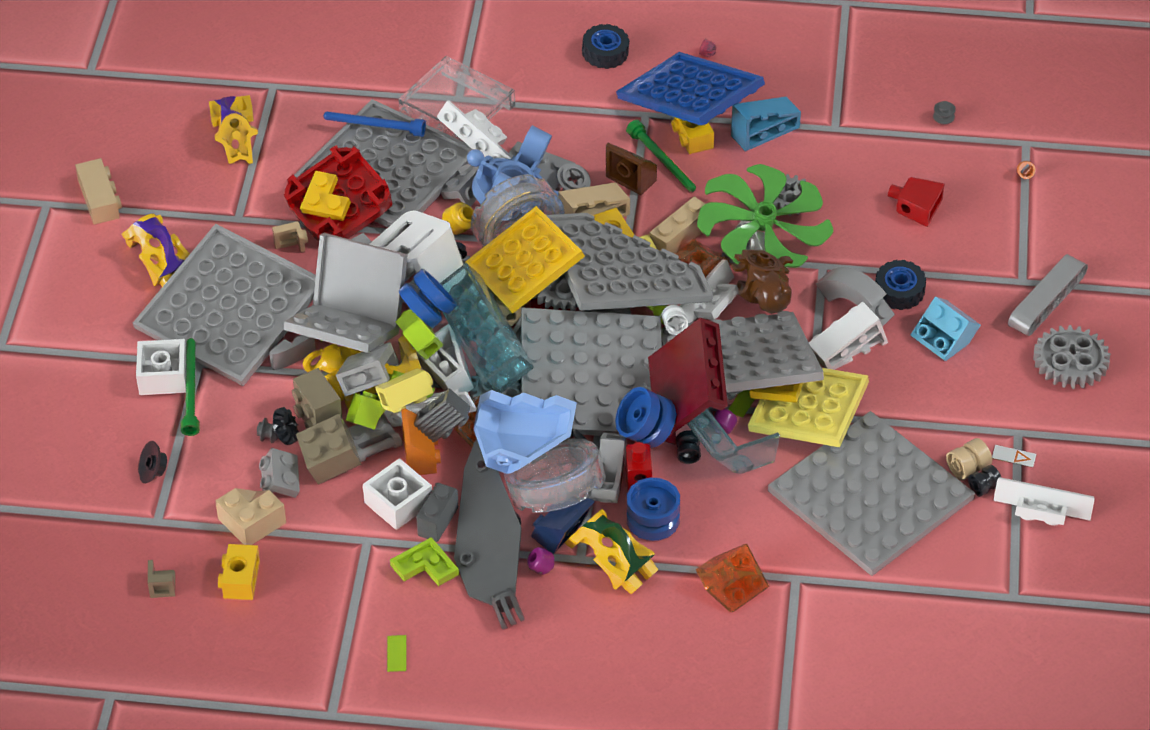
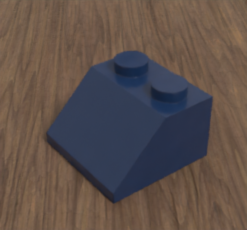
M567 494L560 501L555 499L547 509L549 513L546 516L541 514L532 526L535 529L531 537L554 555L583 524L594 501L590 498Z

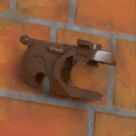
M742 250L741 254H735L734 257L740 263L736 265L731 264V268L735 272H742L747 269V281L739 280L737 283V287L740 290L738 295L750 303L759 304L761 310L770 314L779 313L786 309L791 302L792 290L788 284L789 278L786 275L789 274V270L784 265L787 263L792 264L793 260L789 256H782L777 259L764 250Z

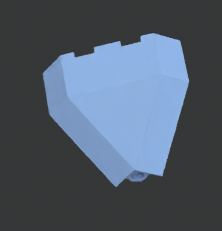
M490 390L481 394L473 429L486 467L506 474L512 473L571 436L577 402L558 395L543 400L527 393L509 397Z

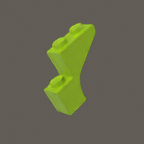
M411 309L404 311L400 318L395 321L403 331L402 334L425 360L444 345L433 332V328L422 321Z
M393 371V374H388L390 377L389 381L404 373ZM363 391L362 395L354 393L346 421L375 430L379 418L386 411L381 405L378 394L375 395Z

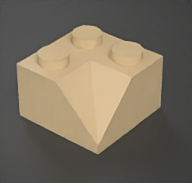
M235 488L215 500L218 519L244 545H253L286 524L284 504L270 490L252 491Z

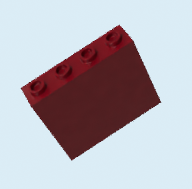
M700 317L648 357L651 391L672 400L676 409L675 425L671 434L664 442L675 445L676 431L709 407L724 410L728 407L720 327L718 323Z

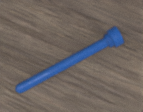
M328 111L323 114L324 119L329 121L406 130L412 133L413 136L424 137L426 131V120L424 119L405 122Z

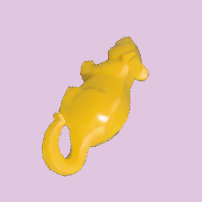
M331 344L324 349L321 348L307 355L303 361V367L306 372L319 368V370L331 373L339 370L347 357L363 351ZM321 355V359L315 365H311L313 359Z

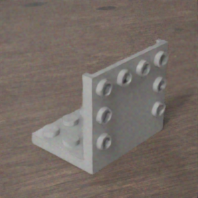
M327 233L321 234L319 238L313 305L287 319L284 322V330L366 353L372 351L377 346L399 334L400 327L395 321L400 318L403 299L398 290L405 284L408 254Z

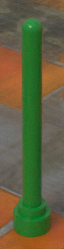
M633 120L630 122L626 132L633 139H640L688 191L694 192L696 185L646 134L645 126L641 121Z
M189 338L186 341V414L181 420V433L186 436H194L200 432V421L195 416L196 342L193 338Z

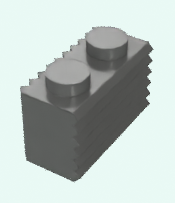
M448 388L447 391L418 412L414 426L421 430L425 436H428L432 442H436L441 437L446 439L452 433L454 427L457 425L462 427L468 421L470 406Z
M435 483L431 494H429L425 504H422L423 507L420 508L418 515H416L418 536L426 539L432 537L435 542L439 541L459 507L458 490L456 488Z

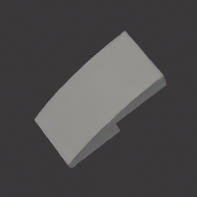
M300 335L292 343L284 339L278 345H275L269 352L271 368L277 370L287 367L309 355L316 349L315 338Z

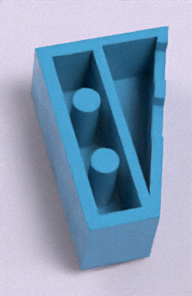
M787 97L732 105L731 137L746 152L800 128L801 111Z

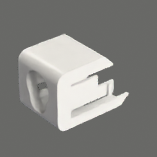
M419 211L406 212L369 244L408 254L405 282L423 268L448 291L466 272L450 223ZM413 279L410 283L418 288Z

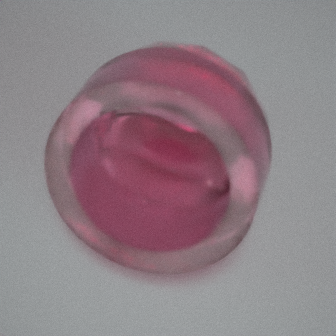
M704 39L699 55L704 57L715 55L717 48L715 43Z

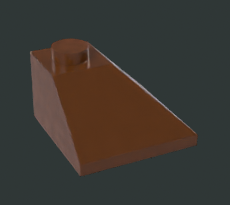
M609 142L606 144L607 178L639 195H642L657 181V165L652 161Z

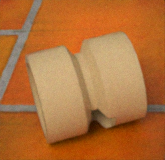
M975 438L965 443L963 447L955 448L948 452L946 461L952 474L957 479L964 480L974 472H979L984 467L992 464V455L987 445L981 439Z

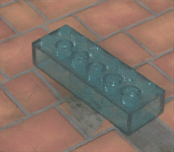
M467 262L440 283L458 305L451 313L443 314L480 380L489 390L503 393L534 368L532 362L481 275Z

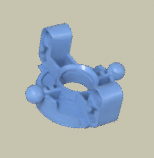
M532 125L525 136L518 154L513 156L512 159H493L489 155L484 158L483 153L478 149L469 151L467 154L468 163L474 167L479 166L472 182V190L477 201L492 214L511 221H518L535 206L543 211L546 202L550 207L558 208V191H551V187L547 186L544 179L539 175L541 169L537 168L546 152L552 135Z

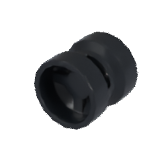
M692 430L680 432L676 436L678 460L685 464L696 463L701 458L699 434Z
M990 464L984 467L981 472H974L969 475V486L977 496H983L988 493L989 489H996L997 480L1001 475L997 468Z

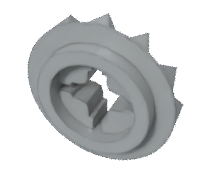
M574 163L564 164L556 174L558 179L557 185H561L563 191L590 187V176L580 165ZM571 177L573 180L576 179L577 182L574 184L573 181H568V180H569V178Z

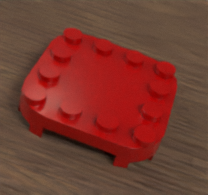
M336 145L329 149L331 154L298 177L292 174L287 179L288 184L284 194L287 204L317 241H319L320 235L323 233L349 239L382 216L393 204L391 192L385 179L378 175L361 155L360 150L354 146L352 148H338ZM315 171L336 175L338 181L332 194L350 199L351 204L343 221L302 213L300 207Z

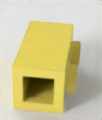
M418 368L375 387L383 409L393 413L406 409V405L409 403L423 402L427 399V395L434 393L431 387L433 380L430 374Z

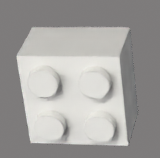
M185 339L137 341L136 379L139 395L186 393Z
M400 458L363 484L364 503L396 530L418 515V511L423 507L422 504H425L432 490V485Z

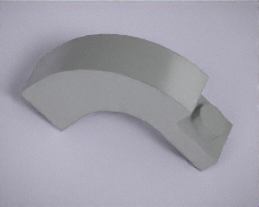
M848 267L832 269L816 283L829 302L837 298L848 299L857 306L864 302L880 319L882 327L895 315L883 299L886 295L885 291L873 279L856 269Z
M603 432L600 438L597 475L591 494L593 501L618 503L627 440L626 437L620 434Z

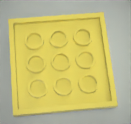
M822 368L824 380L803 383L797 403L760 399L749 421V432L840 447L869 383L868 375Z

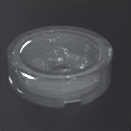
M529 174L515 176L499 183L484 195L486 197L485 201L480 207L476 206L473 212L471 229L473 235L483 248L535 206L545 215L565 214L564 205L545 179L535 178Z
M566 439L521 469L509 474L504 473V478L512 504L517 509L523 511L525 508H531L533 513L563 509L589 497L588 492L594 488L597 490L601 488L605 482L606 474L598 448L593 442L585 439Z

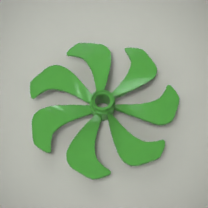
M763 164L747 168V172L758 176L763 182L764 201L757 203L748 184L738 175L724 174L707 182L705 187L706 195L714 192H726L737 198L749 209L746 210L726 203L711 202L701 207L698 216L697 227L706 236H710L714 225L722 221H752L734 229L722 239V251L736 264L740 262L734 257L735 254H741L742 250H746L749 239L757 230L765 231L764 246L766 252L777 259L782 256H789L793 260L792 264L787 263L784 265L785 267H800L807 261L808 256L793 253L781 244L772 229L774 224L809 246L822 245L834 232L829 219H826L817 226H800L776 220V216L818 211L822 208L823 200L815 185L806 181H800L801 195L792 203L776 210L773 203L783 190L787 178L783 172Z

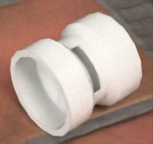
M669 305L662 311V321L670 334L678 335L688 327V320L680 306Z

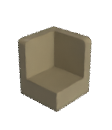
M148 560L150 598L175 596V571H155L153 560Z

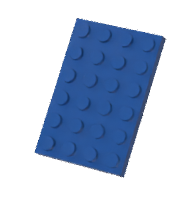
M678 52L617 90L616 93L620 100L697 125H705L715 116L723 114L732 105L740 103L749 94L757 92L760 87L765 85L763 76Z

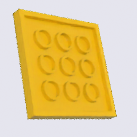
M535 206L465 261V264L513 314L583 259L585 255L569 237Z

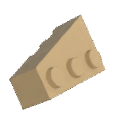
M616 182L558 191L559 214L588 213L595 215L617 207L623 217L630 215V198Z

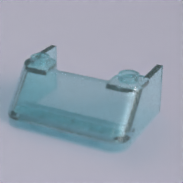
M709 407L687 423L710 455L731 472L741 474L775 462L780 439L778 432L736 446L713 417V412L710 409L712 407Z

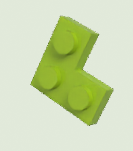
M432 537L390 559V566L403 581L425 570L432 580L440 586L459 575L458 567Z

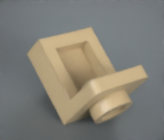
M298 221L272 227L276 249L298 244L300 251L305 252V243L308 242L306 230H301Z

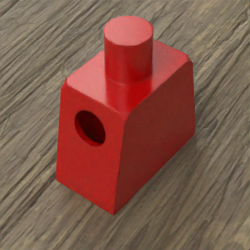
M910 177L904 187L892 184L888 191V197L897 199L896 211L898 214L928 227L943 200L945 184Z
M636 442L626 445L627 493L631 486L638 482L635 480L637 474H643V479L652 478L649 444Z

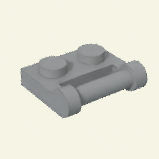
M384 414L379 418L375 430L359 424L349 427L361 462L365 461L367 457L388 448L402 446L399 434L394 431Z

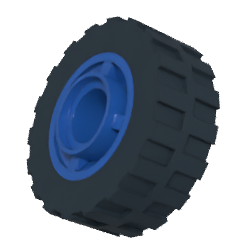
M594 25L583 35L582 55L592 66H597V68L609 69L622 65L627 60L629 54L630 40L628 34L622 28L620 29L615 25Z
M893 260L882 265L876 273L875 282L885 291L886 295L883 299L891 309H911L923 300L926 277L920 266L915 265L911 261Z

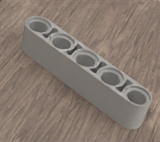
M1066 254L1010 315L1008 325L1027 336L1032 335L1083 279L1088 265Z

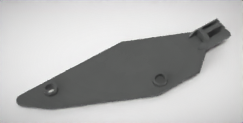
M476 440L464 467L454 559L469 597L492 605L501 628L504 630L508 627L502 612H505L512 626L517 624L512 612L513 607L520 621L525 620L516 598L522 527L499 471L486 467L480 446Z

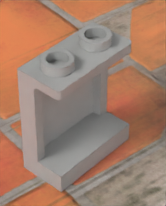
M391 342L377 346L368 353L360 352L347 357L336 374L345 396L389 381L390 377L384 365L388 363L389 365L396 366L399 363Z

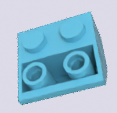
M934 297L910 335L944 361H947L970 343L981 324L948 300Z

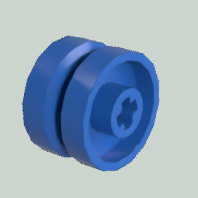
M422 268L413 276L418 288L411 283H406L398 292L409 308L431 328H435L442 321V316L438 309L443 313L449 314L458 305L448 291L428 271Z
M637 387L629 391L621 400L615 418L616 429L620 435L626 438L649 444L650 448L657 447L671 434L675 425L676 409L672 400L643 387Z
M646 478L632 485L627 493V525L630 531L637 537L648 541H659L675 533L680 524V493L676 486L661 478Z

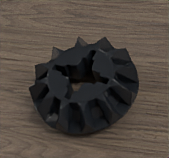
M282 407L274 411L273 428L281 442L285 445H291L298 441L296 434L299 433L297 429L299 424L296 423V417L292 416L291 410Z

